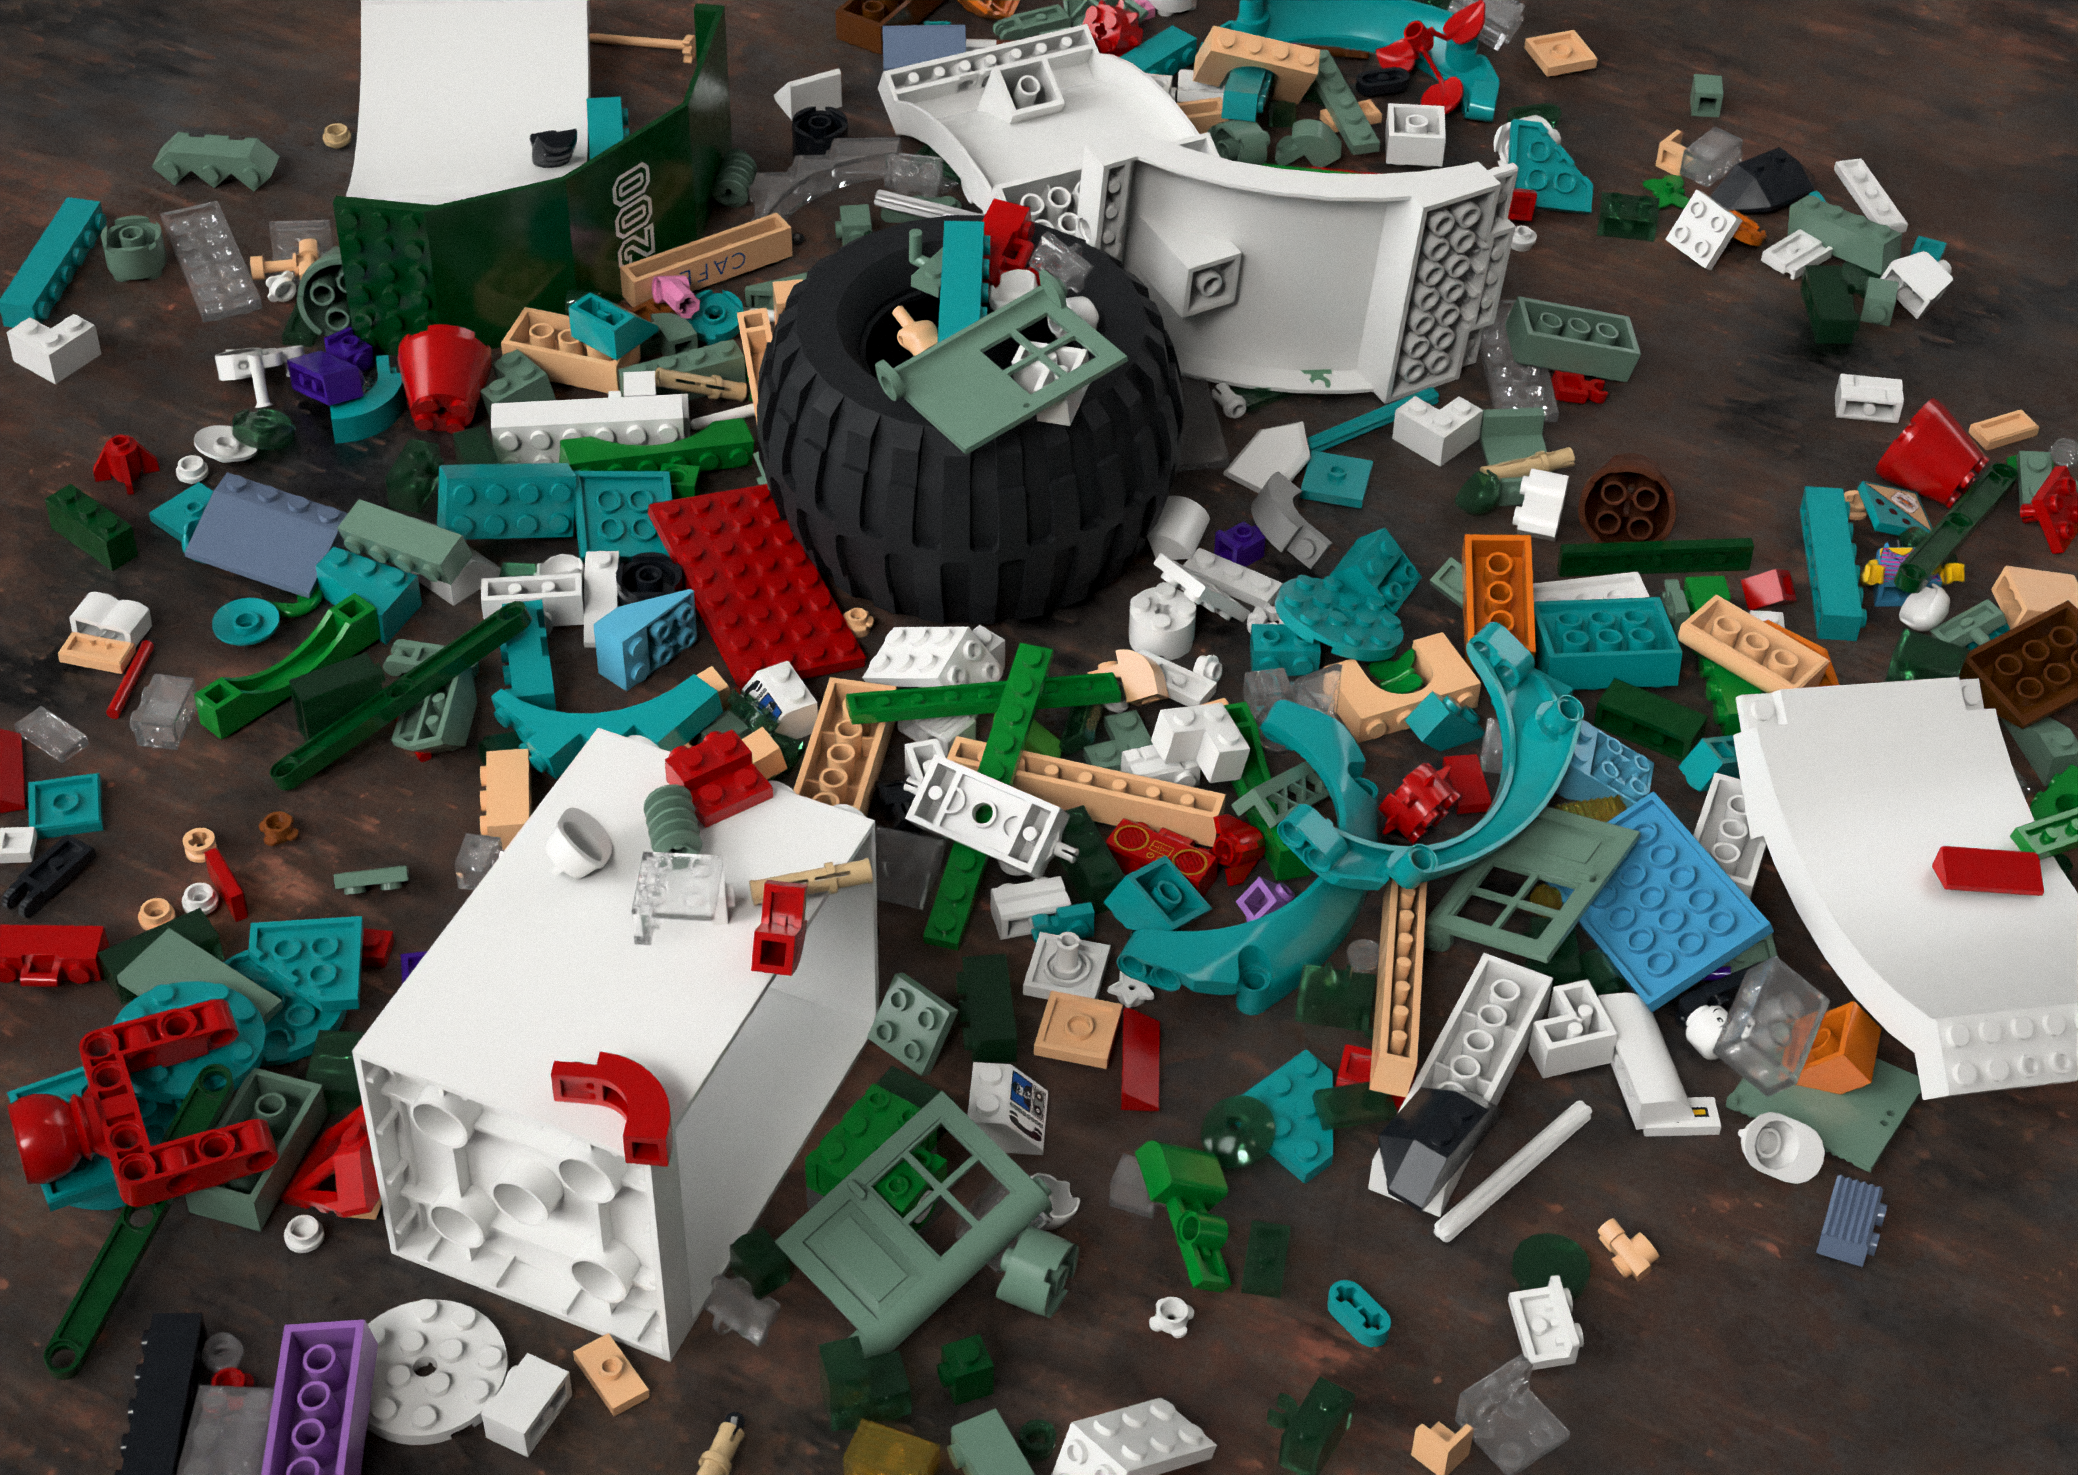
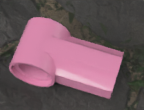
M685 275L654 277L652 281V296L656 303H667L681 318H691L695 312L699 311L700 300L690 291L689 281Z

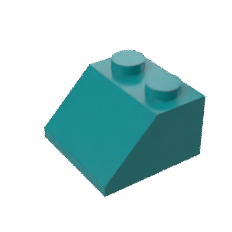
M1166 855L1126 875L1104 901L1114 917L1126 929L1132 930L1144 928L1176 931L1209 913L1212 909Z

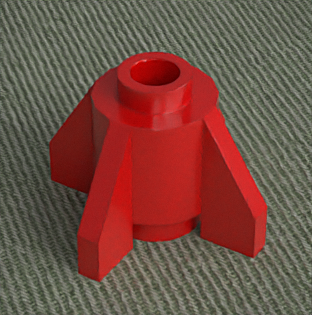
M116 435L106 442L93 467L95 482L111 480L112 475L118 482L125 483L127 495L134 494L132 482L138 479L141 470L143 469L144 474L159 471L157 457L133 437Z
M1229 814L1215 816L1213 819L1216 833L1221 835L1215 840L1213 848L1207 850L1218 857L1220 864L1230 867L1225 869L1228 886L1243 883L1257 861L1263 857L1265 852L1264 837L1256 827L1250 826Z

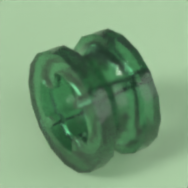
M1036 1419L1026 1422L1021 1427L1018 1446L1026 1459L1043 1461L1053 1454L1056 1431L1050 1423ZM1033 1436L1035 1439L1044 1437L1045 1442L1044 1444H1041L1039 1441L1031 1443L1030 1437Z

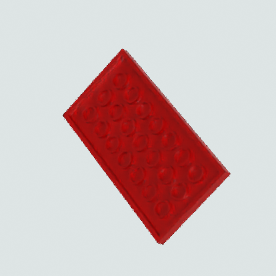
M767 484L648 505V516L672 562L675 565L677 562L681 566L683 583L686 589L694 591L695 606L740 691L757 671L785 661L790 662L801 679L864 667L866 657L816 567L805 554L804 548L794 537L793 532H791L788 521L781 520Z

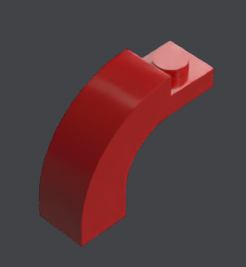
M599 1052L596 1065L577 1061H554L551 1070L554 1101L599 1105L618 1112L626 1120L623 1132L625 1163L669 1166L673 1146L669 1101L661 1083L649 1070L631 1059L607 1052Z

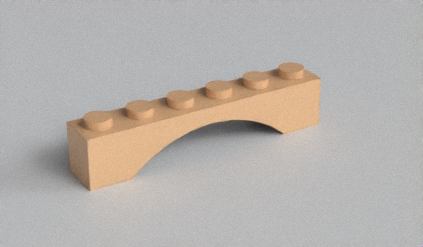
M767 308L737 313L756 422L759 371L767 342L771 343L772 341Z

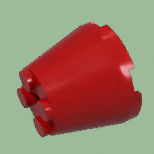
M436 324L428 325L427 331L413 336L407 334L401 340L398 349V366L410 413L415 421V427L419 430L447 431L450 434L457 435L463 433L465 426L472 421L481 398L480 391L485 388L492 368L491 348L475 338V332L455 325Z
M1933 397L1910 420L1911 423L1892 442L1874 470L1882 479L1909 491L1917 492V494L1951 509L1962 495L1959 491L1965 494L1976 481V478H1974L1976 474L1974 472L1979 474L1989 463L1990 459L1985 456L1947 407Z

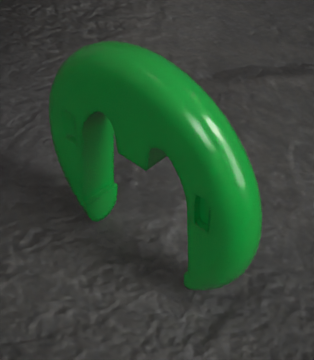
M318 584L310 598L297 595V603L268 602L277 608L280 617L295 618L315 610L322 601L323 593Z

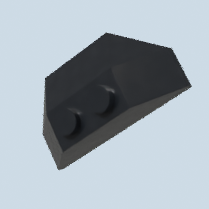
M1778 147L1736 164L1710 197L1729 211L1735 210L1744 213L1771 212L1798 201L1815 190V176L1798 160Z
M1421 1087L1378 1137L1388 1194L1422 1213L1504 1116L1505 1110L1473 1092Z

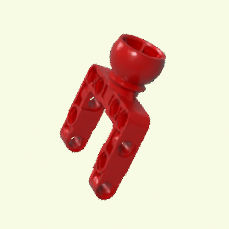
M223 999L208 1000L96 1029L82 1037L79 1043V1051L88 1084V1089L82 1097L73 1094L70 1101L67 1102L55 1095L31 1094L7 1105L27 1184H47L57 1181L69 1174L77 1166L82 1155L92 1160L95 1153L109 1158L123 1202L129 1206L141 1207L224 1184L230 1180L262 1172L274 1166L279 1160V1154L269 1124L263 1119H252L150 1146L130 1077L133 1072L159 1065L167 1067L182 1063L192 1058L209 1054L208 1051L224 1047L235 1041L239 1032L229 1003Z

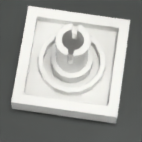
M1696 190L1665 240L1705 269L1712 270L1743 220L1704 192Z
M1040 932L1023 984V995L1048 999L1051 991L1097 999L1109 961L1111 945L1080 940L1078 935L1072 932H1064L1060 935Z

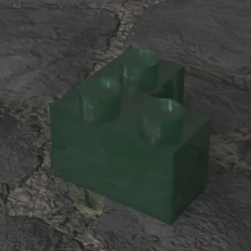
M859 1336L818 1344L820 1392L832 1432L842 1429L853 1430L864 1424L881 1420L892 1421L903 1415L911 1414V1389L899 1351L865 1358Z

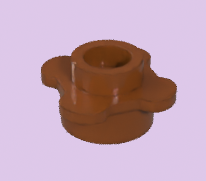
M281 811L268 814L259 824V830L265 834L264 843L268 846H275L288 840H295L299 836L298 829L293 827V817Z

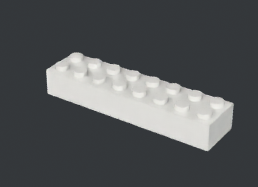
M1483 953L1400 1110L1421 1087L1473 1092L1497 1106L1530 1042L1533 1023L1542 1019L1548 1007L1553 978ZM1379 1148L1372 1160L1368 1189L1400 1201L1388 1194ZM1472 1154L1423 1211L1441 1217Z

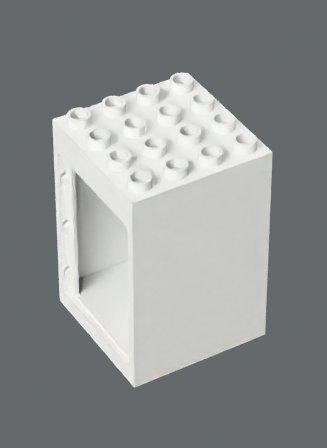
M597 728L354 1047L352 1053L392 1254L602 1336L609 1333L615 1341L671 1362L870 1041L867 1036L879 1011L875 820L867 818L853 806L847 804L831 806L798 795L789 786L781 782L768 781L773 786V798L707 828H704L697 819L703 843L699 852L700 859L698 865L683 872L664 871L656 865L653 858V850L650 844L651 840L648 835L643 807L644 801L651 792L659 787L669 785L666 781L664 759L669 756L670 752L660 749L653 741L643 736L632 735L624 737ZM569 807L579 808L594 817L606 830L613 846L612 854L603 868H596L579 879L571 877L565 872L554 876L551 872L555 863L551 860L545 849L546 841L555 829L558 819ZM869 858L873 883L840 888L838 893L829 894L828 891L807 895L805 910L807 927L804 947L798 968L792 976L751 971L754 931L761 923L763 903L756 906L753 905L749 880H760L788 873L822 868L824 863L833 862V865ZM724 867L726 884L734 883L735 908H727L728 925L712 926L708 868ZM599 1052H607L631 1059L649 1070L661 1083L669 1101L673 1135L669 1166L625 1163L623 1132L626 1120L618 1112L599 1105L554 1101L551 1070L554 1061H577L596 1065Z

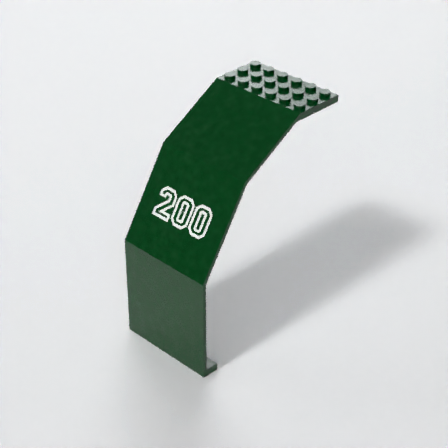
M696 3L694 7L697 66L683 103L563 177L439 205L336 196L333 201V209L353 334L371 345L373 354L398 356L399 344L407 334L413 336L427 331L428 325L447 324L463 327L475 332V338L480 340L485 346L489 345L491 349L500 348L502 340L524 307L569 316L568 307L589 292L618 304L625 299L622 296L621 266L702 239L715 203V199L712 197V189L726 152L732 149L725 6Z

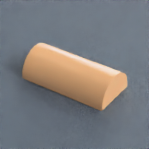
M1718 595L1712 597L1683 622L1678 634L1679 642L1765 693H1772L1780 689L1817 687L1830 663L1825 657Z

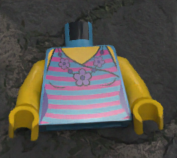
M1890 540L1884 545V548L1877 550L1876 558L1866 564L1860 575V582L1863 586L1873 585L1874 606H1902L1911 593L1899 589L1894 583V578L1900 564L1916 547H1903L1901 541ZM1962 563L1945 564L1944 569H1941L1926 587L1933 588L1931 586L1933 583L1941 587V585L1951 584L1954 581L1965 582V565Z

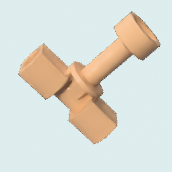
M308 238L299 241V255L293 253V259L264 261L263 255L250 256L252 279L264 280L266 279L265 273L294 271L295 277L300 276L301 280L307 268L319 259L317 240Z

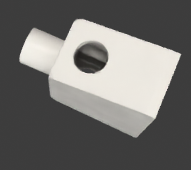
M1925 251L1892 261L1880 278L1899 282L1896 299L1916 319H1919L1943 296L1953 281V277L1950 275V264L1945 260L1937 262Z

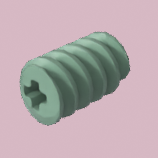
M734 148L726 152L712 189V197L715 201L727 207L737 208L745 205L753 186L755 175L757 174L756 162L745 150Z
M677 784L665 785L655 789L648 795L643 807L654 861L664 871L683 872L698 865L700 859L699 852L703 844L697 825V817L694 813L695 808L691 792L685 786Z

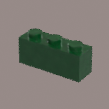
M69 484L45 499L52 529L111 571L118 569L139 556L132 526L74 485Z
M1614 678L1597 703L1593 726L1683 762L1704 737L1708 716Z

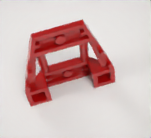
M362 1104L339 1123L326 1129L315 1141L280 1197L286 1204L305 1209L314 1206L320 1212L327 1214L331 1210L337 1216L344 1218L372 1212L380 1198L375 1167L370 1162L372 1151ZM335 1173L337 1192L318 1191L317 1189L320 1184Z

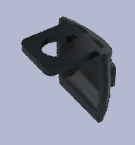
M577 129L559 132L550 130L531 134L529 140L532 146L533 165L542 168H557L566 165L572 158L577 144Z

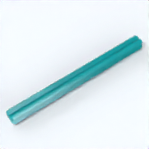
M1428 387L1307 437L1310 455L1312 450L1325 451L1394 422L1396 409L1415 396L1433 406L1438 403L1439 394L1433 387Z

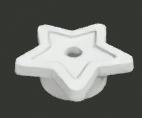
M1121 971L1119 973V981L1109 986L1107 990L1108 993L1117 995L1119 1002L1127 1008L1137 1007L1143 1004L1145 1000H1153L1155 998L1148 984L1130 978Z

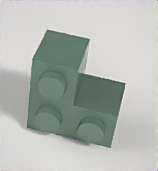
M518 349L504 354L502 358L492 363L497 380L480 391L490 420L491 404L556 400L547 373Z

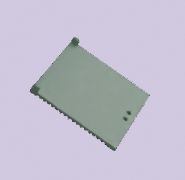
M1786 1012L1782 1022L1736 1089L1727 1097L1725 1107L1733 1111H1740L1742 1115L1747 1114L1749 1118H1756L1761 1114L1774 1112L1802 1122L1818 1133L1823 1141L1826 1153L1831 1152L1833 1156L1838 1155L1840 1159L1845 1158L1847 1162H1852L1854 1166L1871 1173L1922 1093L1919 1076L1876 1058L1872 1083L1841 1095L1789 1084L1783 1079L1793 1027L1798 1023L1795 1022V1015L1792 1012Z

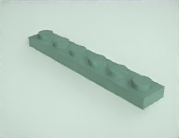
M1318 49L1320 50L1318 75L1313 81V85L1351 154L1379 152L1380 141L1328 49Z

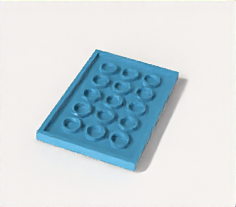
M1654 791L1606 822L1640 831L1641 837L1583 914L1578 924L1633 992L1639 995L1651 1013L1774 932L1771 923ZM1544 881L1562 905H1564L1575 890Z

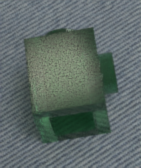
M763 1227L750 1234L740 1236L733 1244L729 1245L731 1270L757 1301L790 1282L789 1258L775 1244L774 1239Z

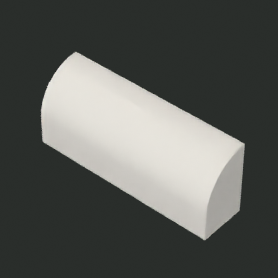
M1634 993L1598 995V999L1618 1033L1611 1066L1636 1130L1645 1129L1646 1125L1695 1120L1694 1112L1653 1012L1651 1013L1639 995Z

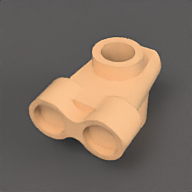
M1614 1218L1605 1222L1597 1231L1600 1234L1599 1240L1615 1255L1611 1259L1612 1263L1625 1278L1632 1274L1637 1281L1642 1280L1652 1271L1650 1264L1660 1257L1654 1246L1641 1232L1629 1239Z

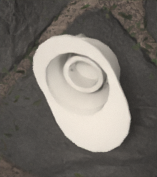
M569 807L558 819L555 829L546 841L545 849L551 860L555 863L551 872L554 876L565 872L569 876L579 879L596 868H603L612 854L613 846L606 830L594 817L579 808Z
M1767 1112L1752 1120L1745 1129L1738 1131V1135L1741 1137L1742 1152L1749 1164L1759 1172L1781 1181L1794 1184L1807 1182L1817 1175L1823 1165L1825 1151L1823 1141L1818 1133L1808 1125L1780 1113Z

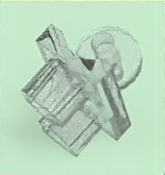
M1049 231L1042 235L1039 245L1033 252L1029 265L1037 272L1043 269L1049 271L1054 275L1055 279L1059 278L1062 280L1067 290L1072 289L1077 294L1083 290L1085 280L1093 268L1089 262L1081 257L1083 252L1082 246L1075 243L1069 248Z
M721 1274L713 1277L711 1280L712 1293L705 1306V1310L715 1316L712 1325L713 1329L722 1335L734 1329L759 1347L767 1340L769 1328L778 1319L780 1304L771 1297L763 1298L760 1301L751 1295L752 1288L750 1283L741 1276L732 1280L727 1279Z

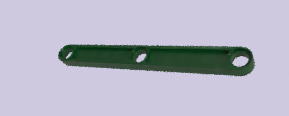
M2004 463L1992 464L1900 564L1894 578L1895 585L1908 593L1921 592L2009 494L2016 482L2018 472L2010 465Z
M514 601L503 606L277 761L270 769V776L280 790H290L300 785L523 631L532 621V617L525 604L521 601Z
M210 1064L199 1072L160 1144L213 1130L234 1090L232 1073L227 1067L221 1064ZM212 1076H222L227 1080L226 1086L217 1092L209 1091L204 1087L207 1079ZM175 1198L141 1207L125 1205L45 1349L43 1355L44 1364L51 1376L56 1379L67 1380L73 1378L81 1371ZM141 1209L152 1212V1220L146 1226L136 1227L130 1223V1218L134 1212ZM71 1350L75 1353V1360L71 1366L60 1369L52 1365L53 1357L57 1352Z

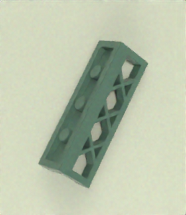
M1304 761L1254 787L1231 804L1238 817L1257 808L1269 828L1278 825L1298 804L1313 806L1330 797V794L1317 772L1307 761ZM1306 781L1315 785V792L1306 788ZM1287 791L1296 794L1297 803L1287 797ZM1269 800L1278 804V815H1276L1268 803Z

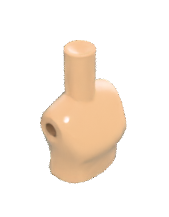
M902 305L893 310V316L903 327L897 333V340L913 356L938 343V330L932 321L922 320L915 322Z

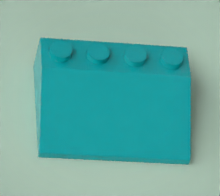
M1660 597L1534 601L1535 645L1539 671L1574 688V690L1608 688L1614 678L1635 687L1662 688L1665 686H1678L1683 652Z

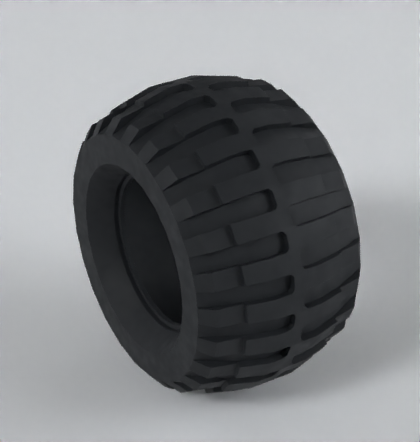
M947 215L907 221L856 238L839 248L838 252L820 259L807 272L806 279L793 286L786 300L785 311L779 314L771 343L767 342L759 371L757 404L759 460L765 472V477L781 520L788 521L791 532H793L794 537L802 545L805 554L814 564L819 574L834 577L835 585L851 597L872 601L875 607L895 615L905 614L943 624L947 622L995 624V622L1010 619L1020 620L1043 616L1044 611L1057 607H1066L1086 599L1088 590L1104 587L1119 577L1123 564L1133 561L1144 547L1148 534L1157 525L1181 462L1184 405L1181 372L1174 345L1164 329L1163 318L1155 302L1149 298L1148 288L1134 274L1124 270L1120 260L1103 250L1090 246L1084 239L1039 223H1035L1034 235L1030 241L1035 245V249L1025 268L1033 265H1042L1055 279L1059 278L1062 280L1067 289L1066 298L1079 296L1088 298L1095 306L1099 315L1096 331L1127 355L1128 362L1089 384L1070 426L1037 421V415H1034L1031 419H1027L967 455L903 397L896 401L891 400L879 383L875 364L884 359L892 368H895L914 357L897 340V333L903 327L892 314L896 307L902 305L915 322L929 320L935 324L937 330L939 327L940 297L937 298L911 287V276L919 267L909 262V231L915 228L922 231V255L931 258L943 247L944 221L982 222L985 215ZM989 300L988 303L981 304V307H987V315L994 312L991 309ZM1048 316L1019 332L1026 339L1033 342L1050 344L1058 339L1049 329ZM1009 337L983 352V354L999 368L1005 370L1012 366V360L1020 344L1012 337ZM1071 341L1064 345L1067 347L1086 349L1077 341ZM1088 351V357L1090 361L1091 359L1095 358V356Z

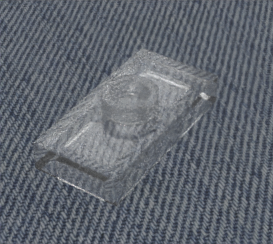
M42 706L14 724L17 733H21L22 737L61 763L89 745L85 734Z

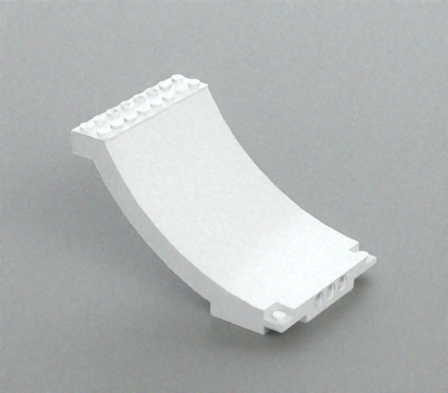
M361 0L359 118L354 165L346 197L439 205L563 177L589 161L586 98H591L590 0ZM577 129V144L572 158L566 165L557 168H542L533 165L532 146L529 140L531 134L550 130L559 132Z
M1087 24L883 71L878 86V91L896 136H911L928 144L960 177L984 214H986L995 198L1030 207L1032 222L1075 236L1085 144L1139 129L1143 133L1171 143L1220 157L1210 132L1199 134L1173 98L1152 77L1131 62L1112 54L1099 53Z
M1136 129L1084 145L1075 236L1086 240V243L1090 246L1103 250L1120 260L1122 268L1134 274L1148 288L1149 298L1155 302L1163 318L1164 329L1174 345L1181 375L1209 382L1227 383V385L1289 393L1352 394L1374 392L1384 404H1387L1428 387L1434 388L1460 378L1462 367L1476 363L1483 328L1495 322L1516 228L1508 219L1519 167L1514 163L1487 170L1477 161L1465 165L1419 172L1387 174L1320 173L1232 161L1192 150Z
M1959 677L1793 688L1780 689L1772 693L1737 696L1736 703L1741 732L1733 735L1750 839L1765 838L1775 867L1799 916L1823 956L1846 987L1887 1032L1915 1053L1923 1100L2078 1081V893L2058 865L2054 856L2040 860L2044 886L2042 896L1944 889L1932 867L1936 855L1942 846L2021 851L2010 838V835L2016 827L2035 821L2015 776L1999 726L1996 708L1984 709L1979 678L1959 680Z

